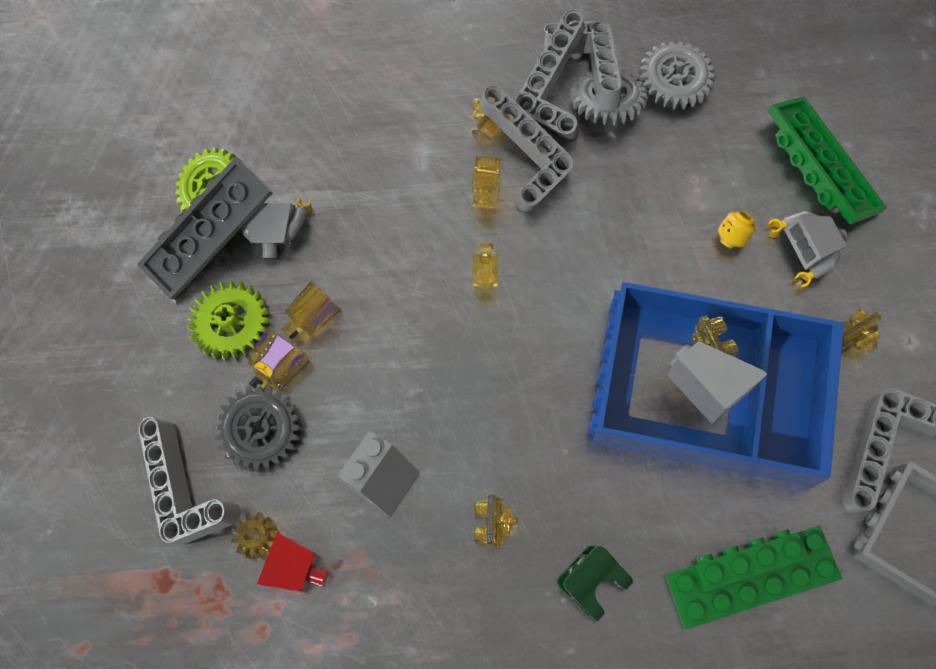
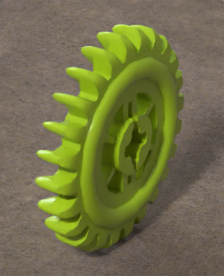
M213 148L211 151L205 149L203 154L197 152L195 159L191 157L188 159L189 165L182 166L184 172L178 174V177L181 179L175 184V186L179 187L175 191V195L179 197L177 204L181 206V212L184 213L191 206L190 202L193 198L205 191L207 183L226 168L236 157L235 154L232 152L228 153L225 149Z
M230 280L229 288H226L225 284L221 281L220 290L210 285L212 294L209 295L202 290L201 292L205 299L199 300L194 298L199 307H189L191 312L195 314L192 317L187 316L188 321L193 323V325H188L187 329L190 332H195L190 335V338L193 341H197L195 343L197 348H203V353H211L213 358H217L221 354L222 358L226 360L230 353L234 358H237L239 351L246 355L247 347L255 349L254 341L260 342L262 337L259 334H264L267 331L263 327V325H267L270 322L265 317L269 314L268 308H264L266 301L264 299L260 300L261 294L258 291L253 295L254 289L251 285L245 291L243 282H240L238 288H236L235 283ZM241 308L245 310L246 315L238 314ZM212 326H219L217 333L214 332ZM241 326H244L239 333L236 332ZM224 332L234 333V336L224 337L222 334Z

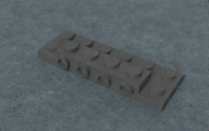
M237 157L217 177L212 178L207 183L205 191L193 198L190 202L191 206L175 218L172 227L158 237V242L137 264L169 299H175L273 194Z

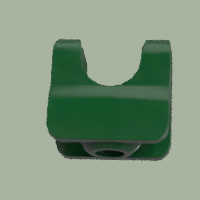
M588 546L558 577L557 584L587 616L595 621H599L605 612L596 600L595 591L598 584L603 580L609 579L616 586L627 590L633 584V579L602 546Z

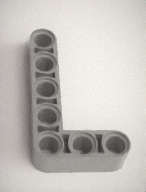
M569 9L564 13L516 98V102L521 107L526 102H532V107L525 111L543 129L564 140H572L578 135L579 126L577 119L569 112L545 100L584 33V17L578 9ZM573 20L579 21V24L575 27H571L568 24ZM560 41L568 42L565 47H557ZM549 61L556 62L553 68L548 69L545 67ZM540 81L544 82V86L542 88H533L535 83ZM546 112L553 113V117L550 120L545 121L541 119ZM565 123H572L574 125L570 131L562 130V126Z
M584 21V33L572 54L590 53L598 105L604 110H615L619 107L622 82L611 26L604 21ZM570 22L568 25L575 27L579 22ZM549 23L545 26L544 48L558 23ZM560 41L557 47H565L568 42Z
M490 85L484 90L480 100V108L541 168L523 186L515 200L519 210L530 212L565 179L572 170L574 161L571 155L500 86ZM487 97H493L497 102H490ZM504 114H510L514 119H508ZM522 130L528 131L531 136H525ZM539 147L546 148L548 153L541 152ZM556 163L562 164L565 170H560ZM540 179L547 180L549 186H544ZM523 195H530L533 198V202L526 201Z
M892 388L884 390L872 399L843 496L844 508L849 513L855 515L862 514L876 506L898 425L936 437L935 403ZM883 399L890 402L891 408L885 405ZM910 408L916 412L917 417L911 414ZM877 422L883 425L884 432L879 430ZM870 446L877 450L878 456L871 453ZM863 470L870 474L871 481L864 478ZM856 495L862 497L864 506H860L856 502Z
M144 418L139 425V436L161 539L166 543H189L236 523L240 517V507L235 501L213 499L192 508L174 424L166 419Z

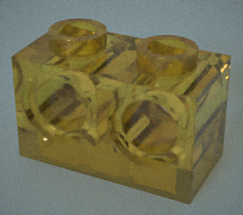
M476 156L472 179L473 205H478L481 208H497L501 158Z

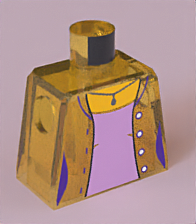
M311 281L285 309V313L291 320L282 328V331L292 340L302 330L309 335H313L337 315L341 308Z
M267 327L248 360V365L256 372L248 385L255 390L257 385L260 384L263 391L270 382L281 389L308 365L310 360L306 353Z

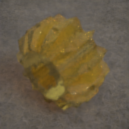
M260 512L255 517L251 513H246V522L238 519L237 524L240 528L231 530L232 534L238 536L231 540L232 545H239L236 553L239 555L245 553V558L252 559L254 554L259 559L263 558V549L269 552L271 547L268 544L274 541L275 537L271 536V534L278 531L276 526H270L273 520L270 517L264 519L263 514ZM253 531L257 532L256 534L259 536L256 541L252 540L253 537L250 536Z

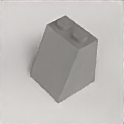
M700 341L692 347L687 344L675 354L676 358L671 361L670 365L672 368L667 374L711 424L751 392L767 375L762 369Z
M369 430L337 477L349 490L390 517L420 472L393 445Z

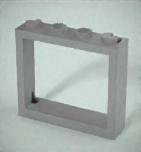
M909 461L901 466L897 465L892 470L889 479L892 481L889 487L884 488L878 498L880 504L877 510H873L866 520L868 527L865 533L860 534L854 543L856 550L852 557L936 608L935 591L870 552L907 480L936 496V476Z

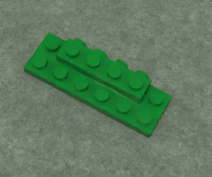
M805 97L773 104L767 110L775 124L780 128L775 135L778 146L784 148L790 155L792 165L800 169L804 175L805 183L813 187L818 194V201L822 205H826L829 210L838 208L849 224L880 214L887 208Z
M821 526L793 534L787 529L773 534L775 540L765 542L762 537L747 542L749 548L740 551L738 545L722 550L723 556L714 559L712 554L697 558L698 564L664 575L684 630L842 580V575Z

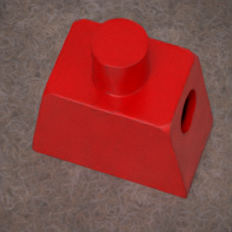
M276 533L257 584L268 588L306 593L310 583L323 587L327 581L329 571L316 566L319 555Z

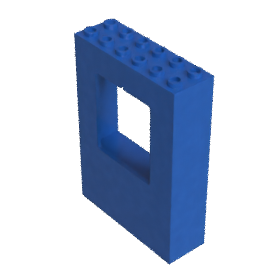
M622 282L620 290L614 291L609 309L610 318L605 332L606 342L601 355V361L603 362L597 378V385L601 386V388L598 387L592 408L597 413H593L588 430V435H592L591 444L811 488L831 478L844 322ZM701 326L711 347L723 352L733 353L737 359L762 369L767 374L751 392L729 409L726 435L631 417L629 415L635 377L630 376V373L635 374L641 337L693 346L698 341L704 343L696 328Z

